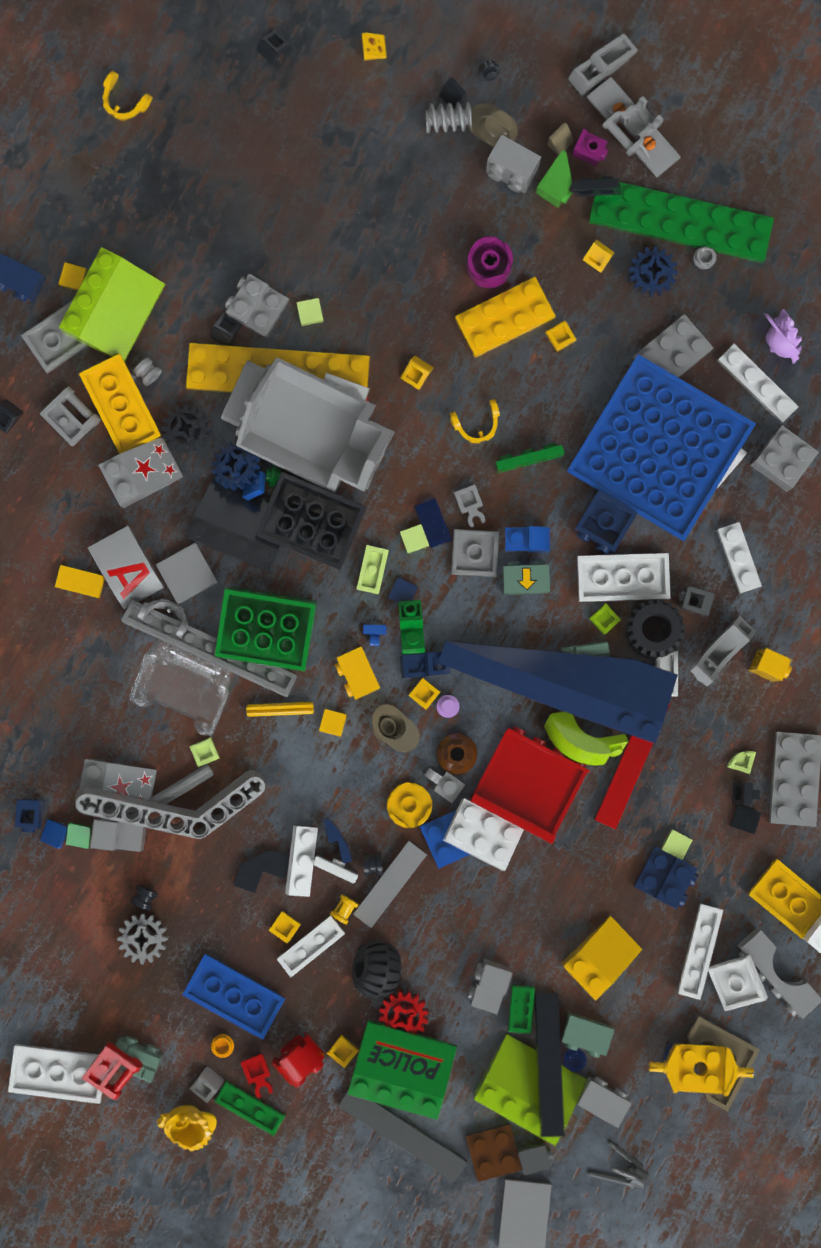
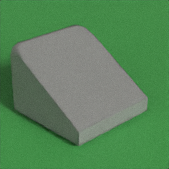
M206 1067L189 1089L208 1103L219 1090L224 1079L212 1069Z

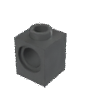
M543 1140L517 1147L524 1176L551 1168L549 1161L554 1160L550 1146L545 1147Z

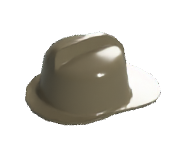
M481 103L471 109L472 130L469 125L468 127L475 136L495 147L501 134L515 141L517 125L515 120L506 112L489 103Z
M389 704L380 705L375 709L372 715V730L378 740L387 743L390 747L400 752L412 751L417 747L420 738L418 728L399 709Z

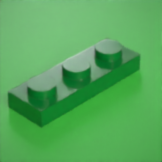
M556 443L544 445L543 450L535 452L534 449L524 450L520 456L512 457V454L501 456L499 461L495 463L497 474L563 457V446H556Z

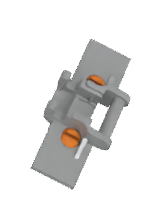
M611 77L587 96V99L606 119L602 125L604 129L608 128L627 150L626 154L628 156H631L633 153L636 154L656 178L681 158L657 130L664 119L660 114L654 118L646 109L648 101L644 96L634 104ZM616 123H621L637 142L633 144Z

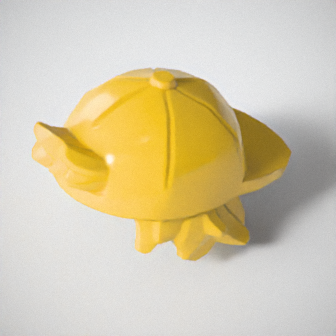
M183 1105L171 1110L169 1113L161 1114L160 1118L157 1119L159 1127L164 1128L165 1134L173 1143L177 1142L184 1150L188 1148L190 1151L203 1148V1145H207L208 1140L211 1139V1134L216 1128V1117L211 1113L200 1112L195 1106Z

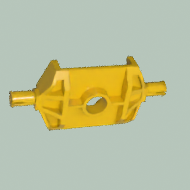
M674 1044L666 1061L663 1060V1063L649 1062V1072L665 1073L674 1093L683 1091L717 1093L728 1096L739 1076L754 1077V1068L736 1065L730 1048L725 1046ZM698 1062H703L706 1065V1070L702 1074L694 1072V1066Z

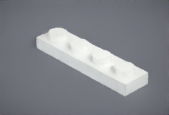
M735 344L717 360L779 423L782 424L799 407Z
M699 904L677 990L678 994L701 1000L723 914L722 909Z

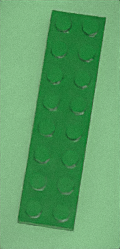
M619 182L621 185V195L594 197L589 219L591 224L695 248L709 247L717 253L760 263L765 261L774 221L773 217Z

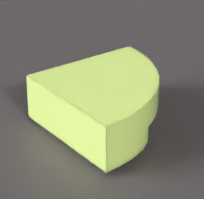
M743 751L734 755L728 762L727 767L750 774L756 752Z

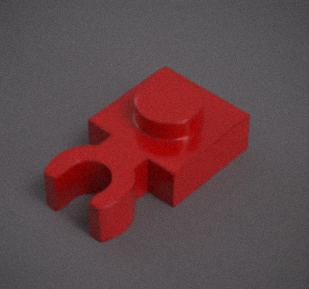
M260 1053L242 1060L241 1065L248 1084L256 1083V1096L258 1098L262 1096L260 1092L261 1087H267L268 1092L271 1094L273 1086L266 1080L267 1077L271 1076L264 1054Z

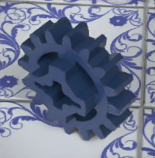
M657 246L653 248L652 252L646 247L644 254L638 252L636 254L637 259H632L631 264L634 267H630L628 272L633 275L629 281L636 282L634 289L642 288V295L648 291L650 297L653 296L654 292L661 296L663 289L668 292L671 289L670 285L675 284L676 280L673 277L678 275V271L673 269L677 266V262L670 261L673 255L666 256V249H663L660 253ZM650 258L647 264L640 265L644 260ZM652 265H653L654 271L657 273V274L655 275L654 279H653L652 271H650ZM667 278L665 282H663L660 285H657V282L660 279Z
M228 442V448L226 449L221 446L222 453H215L214 456L217 458V461L211 463L216 467V469L212 470V474L216 476L215 480L224 488H230L233 491L236 490L237 486L244 489V483L251 485V477L257 478L254 472L260 469V466L256 464L260 461V458L236 446V443L234 446L231 442Z

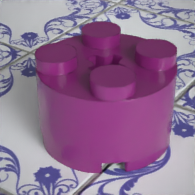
M490 236L477 240L471 247L467 258V272L471 280L477 286L484 288H494L503 284L508 279L513 264V254L510 247L496 237ZM490 259V262L493 263V265L489 266V264L486 263V260Z

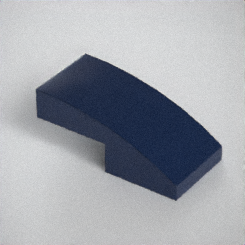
M442 652L400 656L402 678L451 674L450 667L438 663Z
M330 818L324 819L329 843L338 841L343 863L351 862L353 860L340 829Z

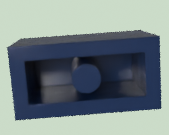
M1 254L0 291L6 292V290L14 293L13 296L22 302L29 300L34 303L46 280L41 273Z

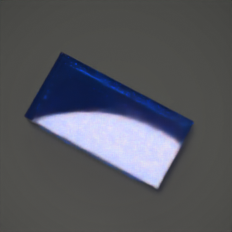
M436 498L414 506L431 549L452 541Z

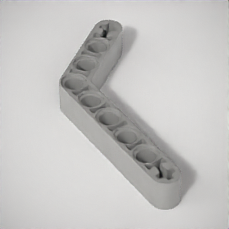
M249 770L196 811L92 787H81L75 794L77 809L84 814L202 839L264 792L265 783L258 771ZM254 781L255 783L257 782V784L254 786L253 784H250V782ZM233 794L241 795L236 801L230 800ZM86 797L90 798V800H87L86 803L82 802V800H85ZM108 801L113 802L115 804L110 809H106L103 807V805ZM129 807L137 808V811L133 814L126 813V809ZM215 808H222V812L218 815L211 813ZM152 812L160 813L155 819L148 817ZM174 817L182 818L181 822L177 824L171 823V820ZM197 822L204 823L203 827L199 829L193 828Z

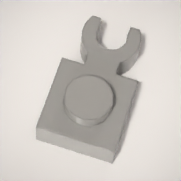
M472 485L454 492L461 514L467 512L469 514L468 525L471 528L474 527L472 522L474 517H479L481 523H485L484 515L478 511V508L483 507L476 486Z

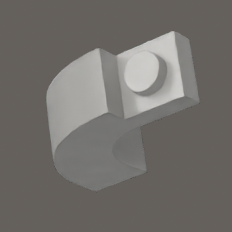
M739 616L706 648L691 666L692 669L690 671L698 681L709 686L725 664L751 640L756 630Z

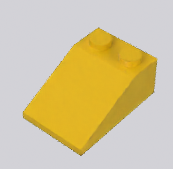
M609 916L561 964L596 1001L617 980L642 951V948Z

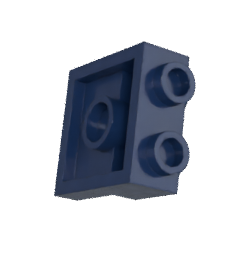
M598 490L574 531L578 532L576 537L588 543L591 540L596 543L597 546L595 548L604 554H608V552L614 553L638 513Z
M654 846L634 887L677 909L678 906L682 907L688 898L685 892L689 885L694 886L699 874L696 873V867Z

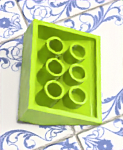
M101 247L59 328L64 334L111 358L121 354L125 362L165 287V283L124 258Z
M506 1033L476 1087L473 1097L475 1101L540 1137L537 1051ZM562 1065L565 1130L587 1079ZM540 1137L556 1146L560 1137Z

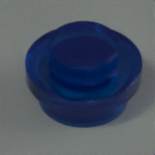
M570 1049L564 1055V1065L569 1071L579 1072L585 1068L587 1058L582 1050Z

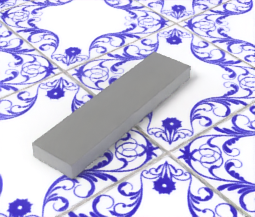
M408 841L353 914L372 928L427 854Z

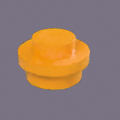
M219 1034L212 1040L211 1050L217 1057H228L234 1050V1041L229 1035Z

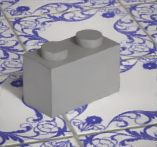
M588 1076L577 1105L618 1128L632 1104L629 1098H627L628 1094L619 1088H616L614 1091L607 1087L608 1083L598 1076L595 1079Z

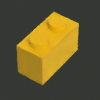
M362 646L337 657L338 663L335 664L339 675H344L348 682L344 687L349 697L354 696L355 700L381 689Z
M768 648L759 649L748 671L772 682L782 681L791 672L792 666H790V662L792 659Z

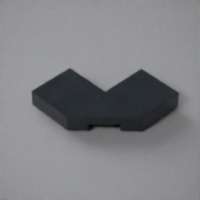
M270 849L241 863L233 886L256 893L263 872L285 879L290 856Z

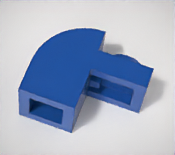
M536 526L505 528V551L549 553L550 528Z

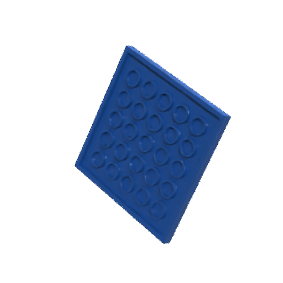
M638 354L567 472L596 490H601L636 511L641 517L684 542L756 423Z

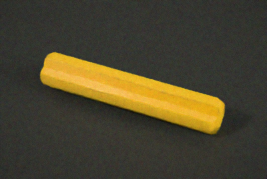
M313 702L248 704L246 706L248 717L313 714L314 712Z

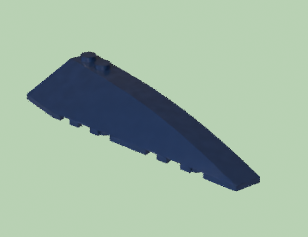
M445 641L438 661L440 664L516 694L652 743H656L678 676L676 673L630 658L622 659L609 656H591L589 654H570L568 652L529 650L517 647L509 648L455 641Z

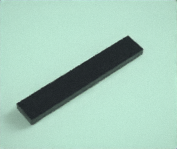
M558 993L534 994L540 1137H565Z

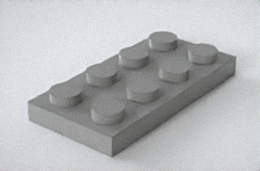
M775 732L769 823L816 827L821 764V735Z

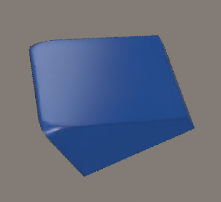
M48 819L40 841L61 849L67 836L68 826Z

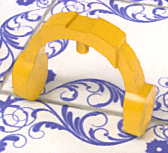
M111 71L103 84L105 87L103 106L106 111L122 121L136 116L140 111L142 113L145 112L152 101V97L147 93L129 113H117L120 109L117 105L112 110L109 104V94L119 75Z
M495 399L489 400L493 426L485 437L482 431L478 432L480 438H473L467 435L461 427L456 412L449 413L454 430H458L464 439L473 444H479L482 441L491 439L497 429V417L500 416Z

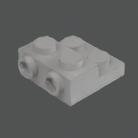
M248 274L247 278L242 277L238 282L237 289L239 291L236 296H230L226 302V313L229 317L267 338L289 302V298L270 288L268 284Z

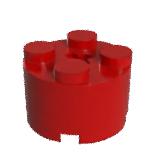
M304 1032V1037L299 1034L280 1049L282 1055L279 1058L274 1056L271 1062L289 1085H294L295 1088H298L306 1081V1076L311 1072L317 1073L324 1066L322 1060L325 1053L307 1032Z

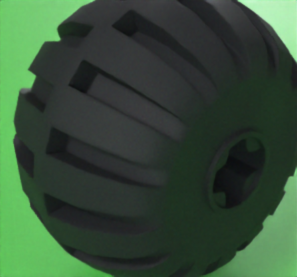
M370 941L363 944L357 950L352 965L354 987L359 993L372 999L389 996L395 991L401 976L400 954L396 948L384 941Z

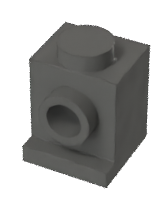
M687 586L685 591H680L677 603L681 604V610L706 617L709 616L715 594ZM691 597L697 599L695 606L690 604Z

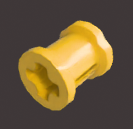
M341 894L340 902L335 910L330 912V915L347 925L349 922L348 917L354 907L357 908L359 904Z

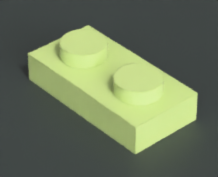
M366 546L357 590L379 595L389 550Z

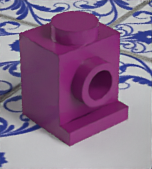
M583 129L572 156L597 167L599 160L604 162L609 148H606L607 141ZM589 145L596 147V149H590Z

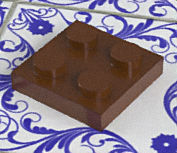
M510 1123L466 1135L478 1182L522 1170Z

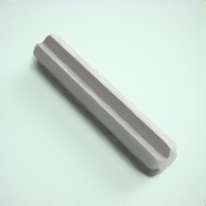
M208 764L202 766L153 796L151 801L168 804L214 775L212 769Z

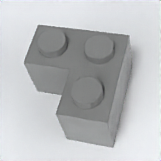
M101 817L94 820L90 848L141 852L144 850L146 827Z
M483 959L482 964H477L474 974L475 980H477L476 985H471L467 998L471 999V1006L498 1014L503 995L507 993L512 970L510 966Z

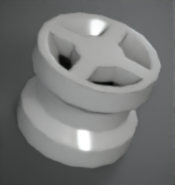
M148 357L136 366L133 373L137 377H141L142 383L148 386L160 376L162 370L159 367H155L153 361Z

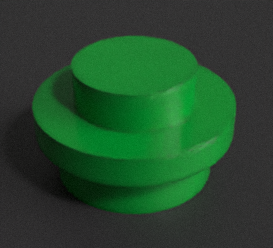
M271 464L270 469L266 468L265 482H268V487L276 485L281 475V468Z

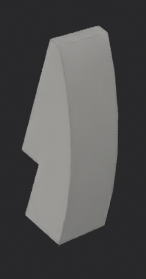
M622 34L593 53L589 60L575 68L568 80L583 96L620 68L638 50L627 36Z

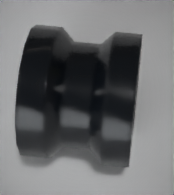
M376 852L374 855L363 853L365 876H369L371 873L383 874L381 852Z
M137 884L135 888L136 894L131 897L130 902L140 908L151 910L153 907L152 901L157 897L158 892L144 885Z

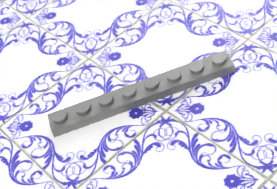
M134 600L131 601L122 618L123 623L288 698L297 675L280 667L215 657L217 638L190 626H187L186 632L180 638L176 636L180 627V621L153 609L144 620L138 619L139 611L143 605Z

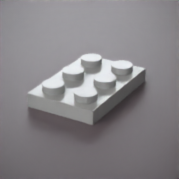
M684 314L635 354L632 359L635 360L639 354L679 378L707 355L713 347Z

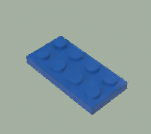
M206 953L182 994L262 1040L286 998Z

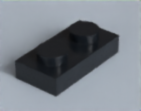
M604 176L600 180L584 177L580 178L579 181H572L571 190L577 197L621 195V185L614 177Z

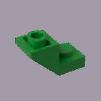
M421 600L399 601L402 654L425 653Z

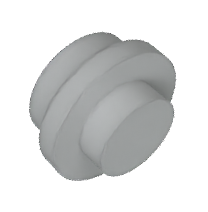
M700 247L695 251L693 261L698 268L709 269L716 261V254L709 247Z

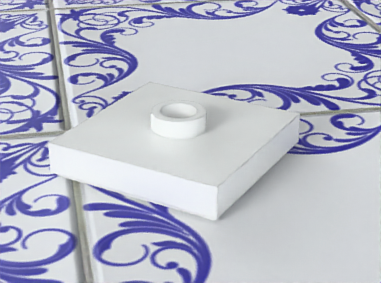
M751 955L709 966L708 972L725 1011L762 1002L768 998Z

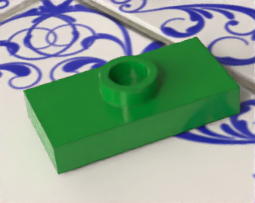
M511 984L508 1032L531 1034L534 986Z

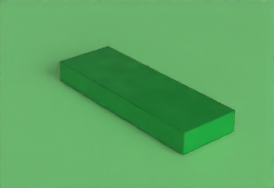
M228 1080L225 1081L214 1100L217 1104L272 1136L276 1134L286 1116L283 1112Z

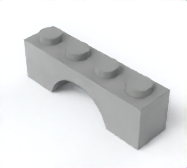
M756 928L737 945L741 951L738 955L740 957L751 955L761 981L767 980L770 983L771 987L769 990L777 999L780 997L784 999L787 1003L784 1007L793 1017L797 1014L803 1019L821 1003V997L806 981L785 982L778 978L773 968V955L777 947L760 929Z

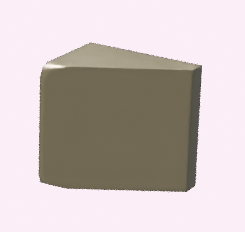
M563 123L548 139V146L558 156L562 150L565 151L574 142V138L566 123Z

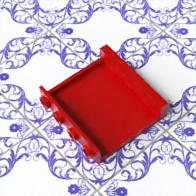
M515 726L513 729L507 728L469 801L553 844L556 833L586 774H589L590 770L585 768L587 764L565 758V755L556 747L552 751L544 747L546 742L536 737L533 740L525 737V731Z

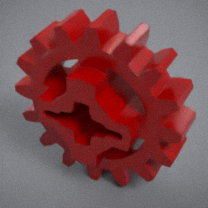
M399 989L398 995L390 994V1000L384 997L383 1004L385 1006H380L379 1012L383 1013L379 1015V1021H385L383 1025L418 1034L417 1030L423 1032L425 1029L422 1023H428V1017L425 1015L429 1013V1009L423 1008L426 1005V1001H419V993L412 996L410 989H408L406 994H403L402 989ZM393 1006L394 1013L389 1017V1009ZM400 1012H402L403 1014L408 1013V1017H405L404 1015L400 1016ZM419 1012V1019L415 1023L413 1017Z

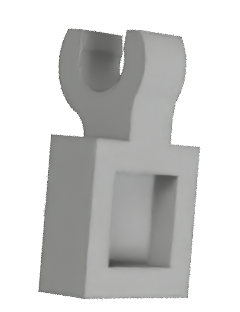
M429 768L424 774L437 784L433 790L451 803L454 802L465 786L464 783L447 771L441 776Z

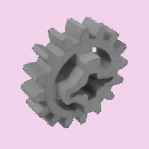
M145 913L141 914L140 919L135 914L132 916L133 922L127 919L124 922L127 927L119 929L123 933V936L117 938L118 941H123L119 950L125 949L127 952L124 954V957L126 958L131 955V962L133 963L137 958L140 959L141 964L145 963L146 958L151 963L154 961L153 955L158 958L162 955L159 949L165 950L167 948L163 944V941L169 939L168 936H163L167 927L161 928L159 925L162 923V920L155 922V915L153 914L149 919L146 918ZM138 924L137 932L129 934L131 928ZM149 925L152 926L157 933H153L149 929ZM142 931L144 933V937L148 938V940L144 943V946L142 944V940L138 939V937L142 935ZM157 943L156 948L148 953L149 945ZM130 944L137 948V952L131 948Z

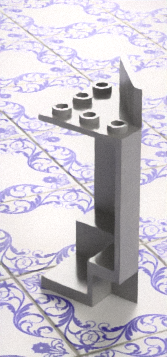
M277 357L272 365L268 364L266 368L247 360L221 416L222 420L238 427L235 433L238 436L236 446L332 493H335L341 481L362 491L368 490L373 475L378 469L385 450L395 433L371 420L376 405Z

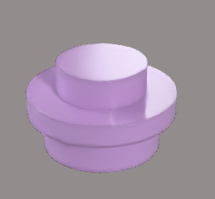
M442 696L437 702V711L445 718L453 717L459 711V702L454 696Z

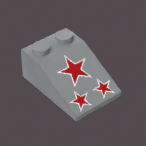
M163 437L118 454L98 465L118 504L122 508H126L183 478Z
M85 759L80 788L92 787L151 801L157 770L95 759ZM86 797V799L82 800V802L86 803L87 800H90V798ZM108 801L103 805V807L106 809H110L115 804L113 802ZM136 807L126 809L128 813H135L137 811Z

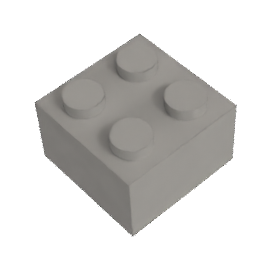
M501 134L488 157L486 172L489 173L488 176L498 182L501 180L508 184L511 190L517 193L521 191L525 194L538 172L541 156Z
M782 425L774 432L750 466L788 492L793 489L819 452Z

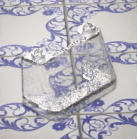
M158 639L145 653L128 699L141 707L150 706L154 702L160 703L195 719L194 727L197 732L212 737L240 676Z

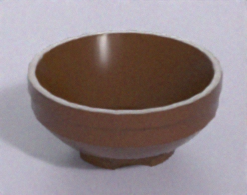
M454 733L447 735L438 744L436 751L437 761L441 768L450 774H464L471 770L477 761V747L473 740L464 734ZM455 747H460L464 751V757L460 761H454L450 756L451 750Z

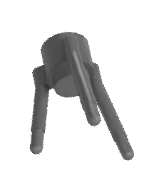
M609 1141L608 1144L630 1162L633 1167L629 1166L626 1171L614 1166L611 1167V1171L624 1176L625 1179L588 1171V1175L624 1184L631 1188L635 1186L642 1189L649 1175L647 1171L643 1170V1164L635 1161L620 1147Z

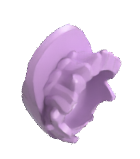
M784 309L781 310L778 318L774 319L769 313H765L764 315L772 325L765 337L770 347L769 350L780 357L791 358L794 364L796 360H799V354L801 353L799 343L802 341L801 336H796L798 329L794 327V321Z

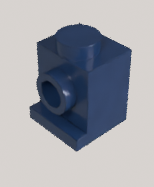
M17 799L15 827L22 828L21 832L35 833V829L41 828L44 800ZM29 811L34 813L33 820L27 817Z

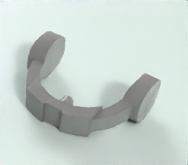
M166 599L152 601L149 604L145 602L139 611L138 619L144 620L154 608L165 609L168 613H174L180 620V627L176 636L183 637L189 622L186 621V614L180 605Z

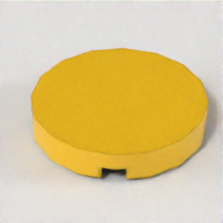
M406 782L398 785L391 791L387 799V810L390 818L396 824L404 828H414L422 825L429 818L432 811V800L430 794L423 786L417 783Z

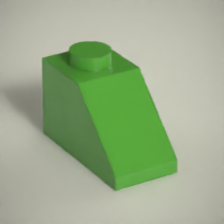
M564 150L561 151L536 190V194L557 208L562 202L566 204L573 193L570 191L572 178L567 154Z

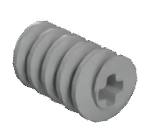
M460 102L456 103L455 109H453L451 103L447 104L446 109H444L442 103H439L437 110L430 103L428 110H426V132H430L431 126H433L436 133H438L440 126L443 127L444 132H447L449 125H451L453 132H456L458 125H460L462 131H465L467 125L472 130L471 106L469 102L465 103L463 109Z

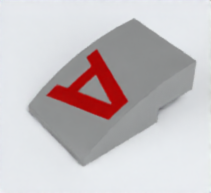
M129 526L88 547L93 559L124 610L129 607L132 600L139 602L164 588L146 553L141 548Z

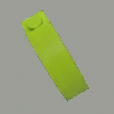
M565 711L550 714L544 725L555 747L565 756L582 764L604 765L610 756L614 757L621 754L628 743L625 734L605 738H596L586 734L577 725L573 714Z

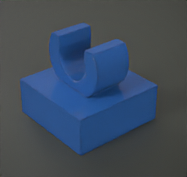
M363 625V634L370 635V646H379V635H386V625Z

